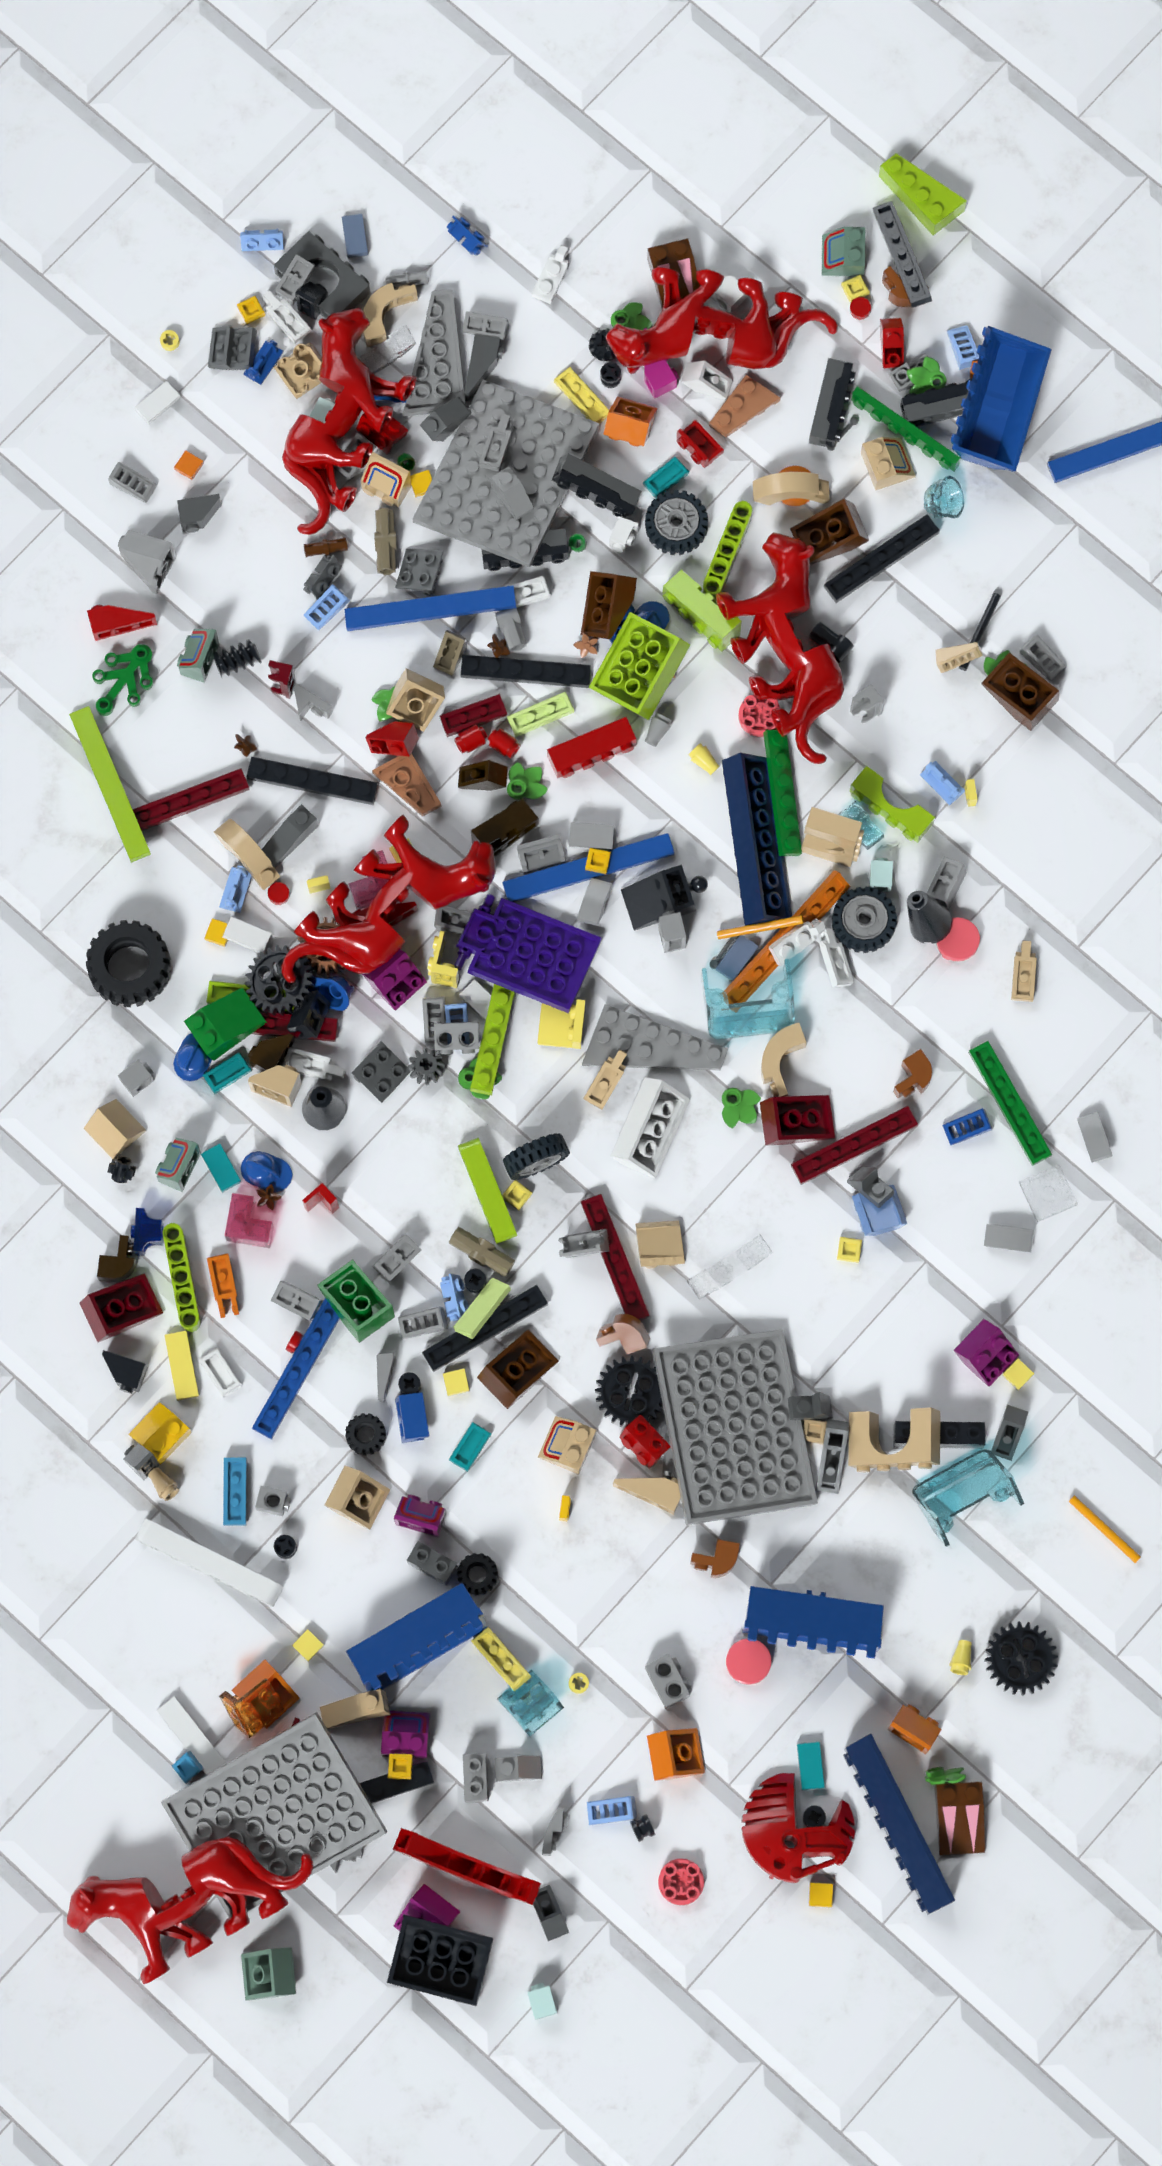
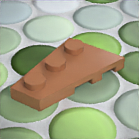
M745 375L709 422V426L723 436L728 437L746 425L749 420L765 412V409L773 404H777L780 401V397Z
M412 753L409 757L398 756L372 770V773L422 817L442 807Z

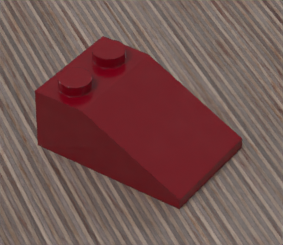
M829 1095L771 1097L760 1102L765 1146L787 1145L835 1138Z
M145 1273L90 1293L79 1303L97 1342L117 1336L163 1314Z

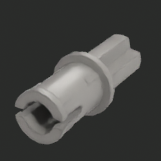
M426 271L409 274L405 272L402 275L387 276L385 279L386 285L392 283L394 288H399L402 285L428 284Z

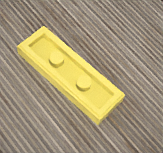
M571 367L554 379V383L587 419L600 424L607 418L609 409Z
M187 1331L164 1335L177 1401L198 1397L199 1393Z
M489 1626L471 1640L474 1646L514 1692L531 1678L527 1670Z

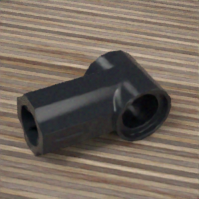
M819 622L809 634V638L819 646L829 644L838 663H841L854 647L847 637L841 634L837 635L822 622Z

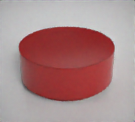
M863 297L855 298L850 304V314L858 320L869 316L871 312L870 302Z
M276 882L268 888V898L273 904L282 905L288 901L290 892L284 883Z
M295 1331L285 1350L294 1353L303 1338V1334Z

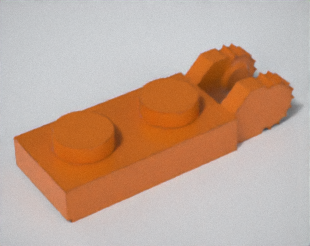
M229 1253L208 1257L207 1262L220 1317H226L223 1300L231 1299L232 1312L234 1315H238L239 1309L236 1300L238 1296Z

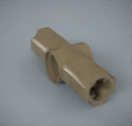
M380 508L375 510L376 532H374L375 552H377V572L383 575H391L396 573L395 551H397L396 531H394V511L388 508Z
M459 1226L449 1241L450 1245L467 1254L475 1263L483 1267L487 1266L505 1278L515 1263L514 1259L497 1250L489 1241L481 1237L477 1238Z

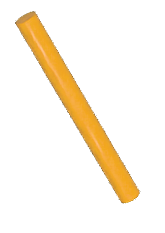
M801 915L717 931V937L719 940L804 924V920Z
M1075 1495L1069 1500L1070 1504L1134 1563L1141 1558L1136 1551Z

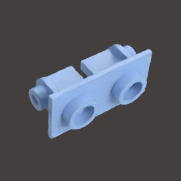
M279 229L264 230V233H260V230H245V232L240 234L242 251L284 250L283 231H279Z
M936 761L930 762L920 774L949 805L965 792Z
M239 865L237 868L231 867L219 908L237 913L241 912L252 877L245 870V867Z
M449 1274V1276L441 1278L440 1286L443 1298L451 1297L450 1301L444 1302L447 1318H450V1321H457L468 1309L469 1304L464 1297L463 1290L465 1286L460 1275Z

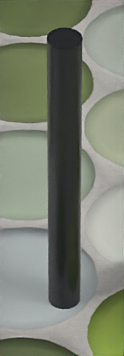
M993 593L970 643H980L1001 598L999 594ZM971 661L960 665L959 669L966 671Z

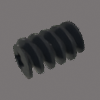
M249 639L246 640V647L241 642L238 643V650L233 645L230 646V653L225 648L222 649V656L217 651L214 652V660L221 678L223 671L229 676L231 668L237 673L239 665L245 670L246 662L253 667L254 659L260 664L262 663L255 643L253 644Z

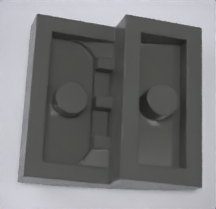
M232 326L212 328L208 367L220 370H247L249 367L253 368L257 330L254 327L234 329Z

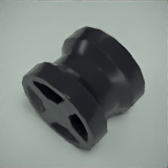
M608 362L601 367L600 381L602 385L607 388H615L620 384L621 368L619 365Z
M475 1268L467 1271L465 1274L464 1282L466 1289L471 1293H480L487 1284L484 1272Z
M407 1372L400 1377L398 1385L403 1395L420 1392L421 1382L416 1374Z
M280 1535L274 1541V1551L281 1559H290L295 1555L297 1545L291 1536Z
M810 1806L803 1813V1823L806 1827H820L825 1823L826 1813L819 1806Z
M647 1814L643 1815L638 1821H630L638 1842L643 1841L646 1836L652 1837L655 1835Z

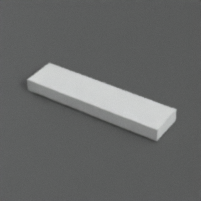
M175 1696L156 1710L186 1750L191 1751L203 1766V1771L206 1775L227 1764Z

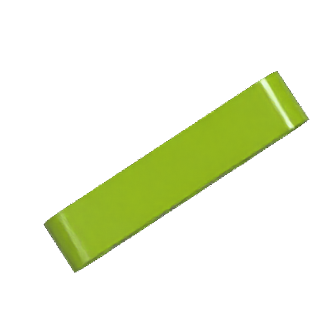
M739 501L734 505L703 582L702 593H710L715 601L716 594L723 592L751 522L752 506L746 501ZM745 511L747 515L742 517L737 512ZM735 529L738 530L740 534L732 535L730 531ZM725 548H729L733 552L731 554H725L722 552V550ZM717 567H722L725 569V571L723 573H717L714 569ZM709 586H715L718 590L715 592H710L707 590V588Z
M479 1138L458 1145L459 1152L496 1244L516 1237L515 1227Z
M170 1223L163 1229V1239L178 1317L185 1331L194 1332L199 1329L201 1319L185 1236L178 1224ZM171 1231H178L179 1236L176 1239L171 1240L168 1238V1234ZM175 1252L183 1253V1258L179 1261H174L172 1256ZM185 1273L188 1277L184 1282L176 1281L178 1274ZM185 1294L192 1296L191 1301L187 1304L180 1302L181 1297ZM187 1316L196 1317V1321L192 1325H186L184 1320Z

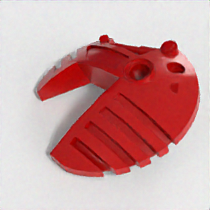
M795 1773L774 1775L758 1786L763 1787L762 1789L754 1790L751 1793L749 1799H752V1801L746 1802L744 1810H747V1813L742 1815L741 1823H745V1826L741 1828L742 1837L748 1853L754 1862L770 1875V1879L773 1880L775 1877L785 1882L797 1883L802 1877L816 1873L818 1870L833 1864L841 1866L846 1861L853 1847V1842L849 1837L855 1838V1830L849 1825H855L854 1817L847 1802L844 1800L840 1801L828 1826L797 1829ZM785 1840H790V1841H792V1842L794 1843V1846H795V1847H794V1848H789V1847H787V1846L785 1845L784 1841H785ZM802 1858H832L823 1863L814 1864L802 1869Z

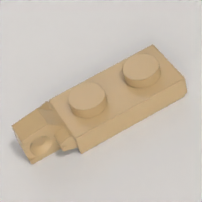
M1022 941L1021 952L1015 953L1011 1000L1033 1002L1037 958H1035V953H1030L1031 941Z
M619 1049L614 1059L608 1057L584 1096V1100L601 1110L604 1108L624 1073L626 1066L621 1063L627 1053Z

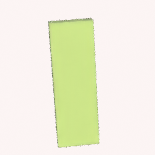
M565 691L507 716V720L516 738L574 713V708Z
M491 1278L454 1325L455 1331L473 1339L511 1291L510 1286Z

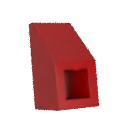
M901 318L880 319L882 367H900L904 364V327Z
M394 721L367 734L365 739L371 753L409 757L419 737L413 723Z

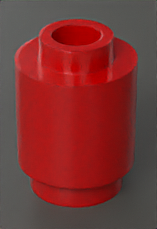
M474 725L459 733L458 737L454 738V741L459 751L463 754L486 744L485 739L488 737L482 726L478 728L477 725Z
M502 728L498 731L494 729L488 737L490 741L489 746L505 758L509 757L512 759L521 747L517 743L518 740Z

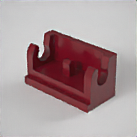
M269 660L268 667H270L271 674L268 675V678L271 681L279 682L281 687H271V691L290 699L295 683L293 665Z

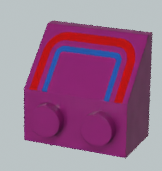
M408 1494V1497L402 1496L394 1515L395 1525L439 1537L446 1514V1509L442 1508L443 1504L431 1500L429 1504L421 1502L420 1497Z
M390 1711V1715L384 1716L381 1755L389 1757V1754H412L413 1758L427 1759L430 1713Z

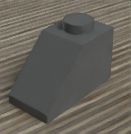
M456 397L434 410L420 426L432 441L444 442L472 412L460 397Z
M213 494L177 500L182 531L193 533L203 529L221 507L220 495Z
M1007 1404L990 1454L1012 1461L1026 1423L1028 1411Z
M548 1885L540 1888L533 1906L547 1940L551 1941L569 1933V1930L551 1886Z

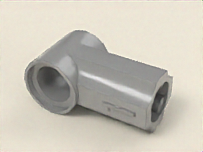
M517 608L495 612L498 627L503 632L509 652L519 651L526 647L527 643L520 626L521 621Z

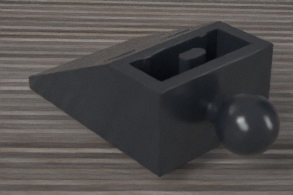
M681 864L660 871L621 889L633 930L659 923V917L668 911L680 912L681 916L696 911L691 891L696 893L704 892L708 887V882L703 876H695L691 883H688ZM674 881L680 882V885L676 884L675 887H673L672 883ZM681 901L686 902L685 904L678 905Z

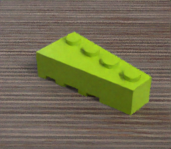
M897 153L880 165L879 177L933 236L965 211L967 200Z
M681 569L663 585V598L668 604H674L678 608L677 611L684 619L688 618L693 623V628L699 634L703 633L708 638V643L714 649L718 648L721 652L724 651L731 644V638L740 636L742 621L738 617L726 620L717 606L714 597L707 592L703 594L701 586Z

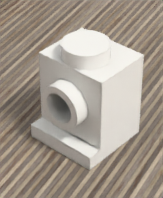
M619 516L609 538V546L616 552H625L627 546H632L635 534H638L639 524Z

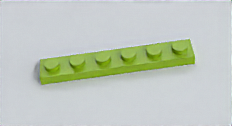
M496 984L493 986L470 1088L471 1092L491 1096L515 995L514 991Z

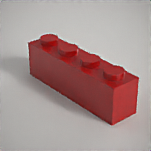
M624 717L547 749V757L557 779L560 777L567 778L575 773L574 771L579 769L587 770L593 767L594 763L598 761L606 762L614 758L615 754L632 751L636 746L637 739L627 717Z

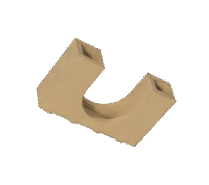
M811 807L804 833L806 835L801 850L803 853L851 867L853 861L857 862L864 835V830H861L862 822Z
M934 1408L910 1409L909 1440L902 1450L887 1455L882 1450L879 1443V1414L870 1411L849 1412L848 1466L856 1468L857 1472H870V1468H877V1471H890L891 1467H898V1470H911V1466H918L919 1469H931L932 1465H940L939 1410Z

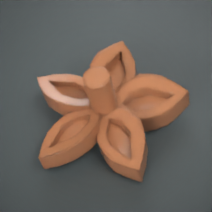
M583 632L582 641H577L573 644L575 648L580 649L581 658H584L588 651L592 654H597L596 648L593 645L597 643L598 638L589 639L587 634Z

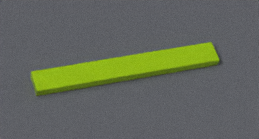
M87 706L70 713L74 728L130 862L132 863L151 855L90 707Z

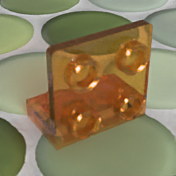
M266 1678L241 1698L237 1695L232 1696L227 1691L219 1695L235 1727L248 1738H251L284 1711L270 1681Z

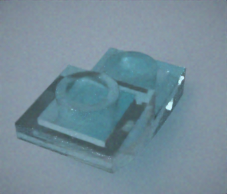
M856 801L839 813L840 816L862 822L861 830H864L862 845L867 850L884 838V833L870 820L869 814Z

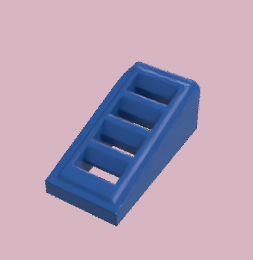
M983 1108L942 1125L950 1145L993 1130L987 1113ZM979 1116H980V1118H981V1120H982V1123H983V1125H984V1127H981V1128H980V1126H979V1124H978V1121H977V1119H976V1118L979 1117ZM969 1120H972L973 1125L975 1127L974 1131H972L970 1128V1125L968 1123ZM959 1124H964L967 1134L963 1135ZM953 1126H955L959 1135L957 1138H955L951 1129Z

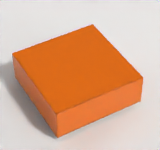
M185 450L174 466V470L193 480L204 462Z

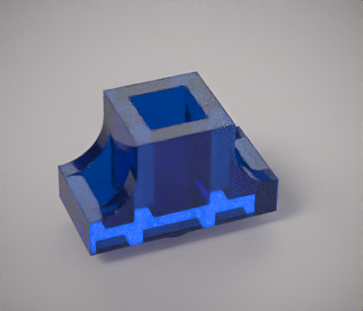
M136 1208L135 1225H131V1238H134L133 1251L136 1256H145L146 1250L151 1246H163L164 1223L162 1219L148 1217L145 1208Z

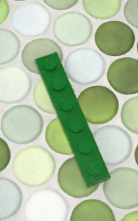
M858 386L852 392L851 401H853V404L858 409H864L870 413V416L875 421H881L886 424L891 432L902 435L907 443L922 449V452L927 457H933L938 460L943 468L951 469L953 472L958 468L961 459L958 455Z
M766 730L763 732L779 856H800L802 848L787 735L782 737L778 730Z
M989 1041L969 1050L968 1053L1030 1164L1034 1166L1051 1157V1151Z

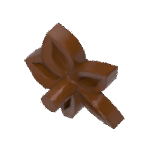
M494 633L492 635L493 642L486 646L492 649L493 655L496 658L500 655L508 656L510 652L506 647V640L502 639L499 641Z
M239 734L235 735L238 743H236L234 748L241 751L244 756L248 757L250 752L258 749L253 743H250V735H247L244 739Z
M272 1184L266 1188V1191L262 1189L256 1190L257 1194L261 1197L257 1207L267 1204V1207L273 1211V1201H278L282 1198L279 1194L274 1193Z

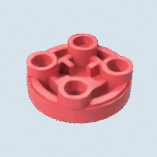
M755 695L747 696L742 702L738 713L739 723L743 730L755 737H764L763 732L766 730H776L771 717L772 709L780 708L778 701L775 699L759 700Z
M955 917L952 918L950 933L943 940L936 943L943 958L952 961H964L975 955L980 943V934L977 927L971 921Z
M748 1638L739 1640L731 1646L727 1653L726 1667L728 1673L739 1683L746 1685L757 1684L770 1671L771 1655L768 1648L758 1640L749 1641Z
M675 1859L668 1862L662 1868L658 1878V1886L662 1896L668 1902L675 1905H688L701 1895L704 1887V1877L701 1869L694 1862L687 1859Z

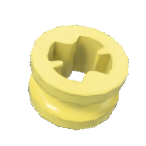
M167 330L160 336V343L163 349L173 351L179 346V337L176 332ZM169 336H171V339L175 338L172 345H169L168 342L164 343Z
M575 1673L570 1677L568 1685L572 1692L580 1694L587 1690L589 1680L583 1673ZM577 1677L583 1678L582 1682L585 1683V1687H580V1690L575 1689V1684L572 1683L574 1678L576 1680L578 1679Z

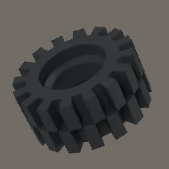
M361 1413L360 1416L356 1415L353 1420L350 1419L348 1422V1426L345 1429V1437L349 1447L355 1453H360L364 1456H367V1454L372 1455L384 1445L386 1430L384 1424L377 1416H373L370 1413L368 1415ZM369 1426L374 1430V1438L370 1442L364 1443L357 1438V1432L361 1427Z
M472 1553V1555H467L464 1560H461L457 1569L459 1584L463 1583L469 1594L484 1595L496 1585L498 1571L491 1557L485 1556L483 1553ZM482 1566L486 1570V1578L482 1582L476 1583L469 1578V1571L472 1567Z

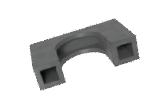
M310 231L274 264L275 274L282 278L297 254L315 267H326L337 274L339 283L336 289L319 305L320 314L325 319L331 314L354 309L370 294V283L363 275L359 276L354 272V268L349 262H343L333 248L329 249L326 247L322 238L317 234L313 235Z

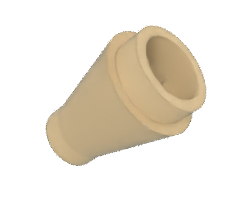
M159 1467L150 1471L148 1477L151 1479L160 1498L169 1501L178 1494V1484L163 1473Z

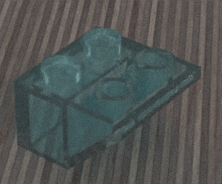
M532 1669L528 1672L531 1678L515 1692L510 1687L497 1698L529 1737L564 1708L552 1690Z

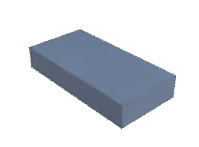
M362 214L342 216L347 258L367 256L368 250Z
M739 936L716 967V971L733 982L758 950L759 946L745 936Z

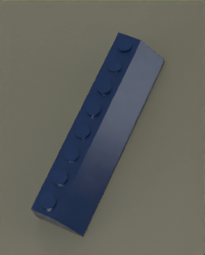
M740 752L722 760L743 918L745 926L790 918L792 917L784 856H779L767 759L766 757Z
M872 1734L847 1746L844 1749L846 1753L843 1754V1757L848 1767L853 1766L856 1772L853 1777L859 1788L863 1786L867 1794L864 1796V1799L869 1808H874L877 1814L874 1816V1819L880 1829L884 1828L887 1834L884 1837L890 1850H895L898 1856L895 1858V1861L901 1871L905 1870L908 1876L905 1880L911 1892L915 1890L919 1899L916 1902L921 1912L926 1911L927 1915L953 1903L955 1898Z

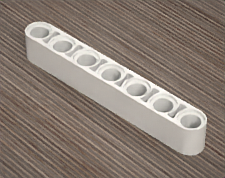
M148 1519L144 1520L135 1538L142 1544L271 1607H274L283 1589V1586Z

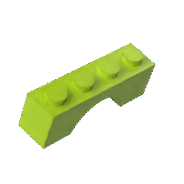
M866 765L850 785L849 791L851 796L858 802L863 801L867 804L868 809L875 815L880 814L883 816L888 825L900 829L905 838L918 843L934 824L935 817L920 805L908 809H900L890 805L882 793L884 778Z

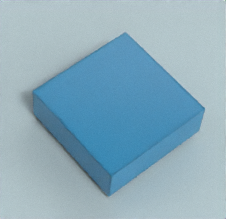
M191 1751L186 1752L172 1765L185 1784L190 1782L204 1769Z

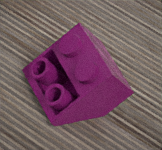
M401 949L384 965L371 973L362 974L371 987L395 1011L427 983L408 955Z
M985 1319L954 1349V1352L963 1364L989 1387L1019 1356L1000 1328Z
M424 1883L411 1898L393 1926L400 1931L404 1914L451 1926L461 1911Z

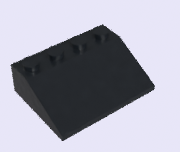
M404 1914L387 1983L477 2006L494 1938Z

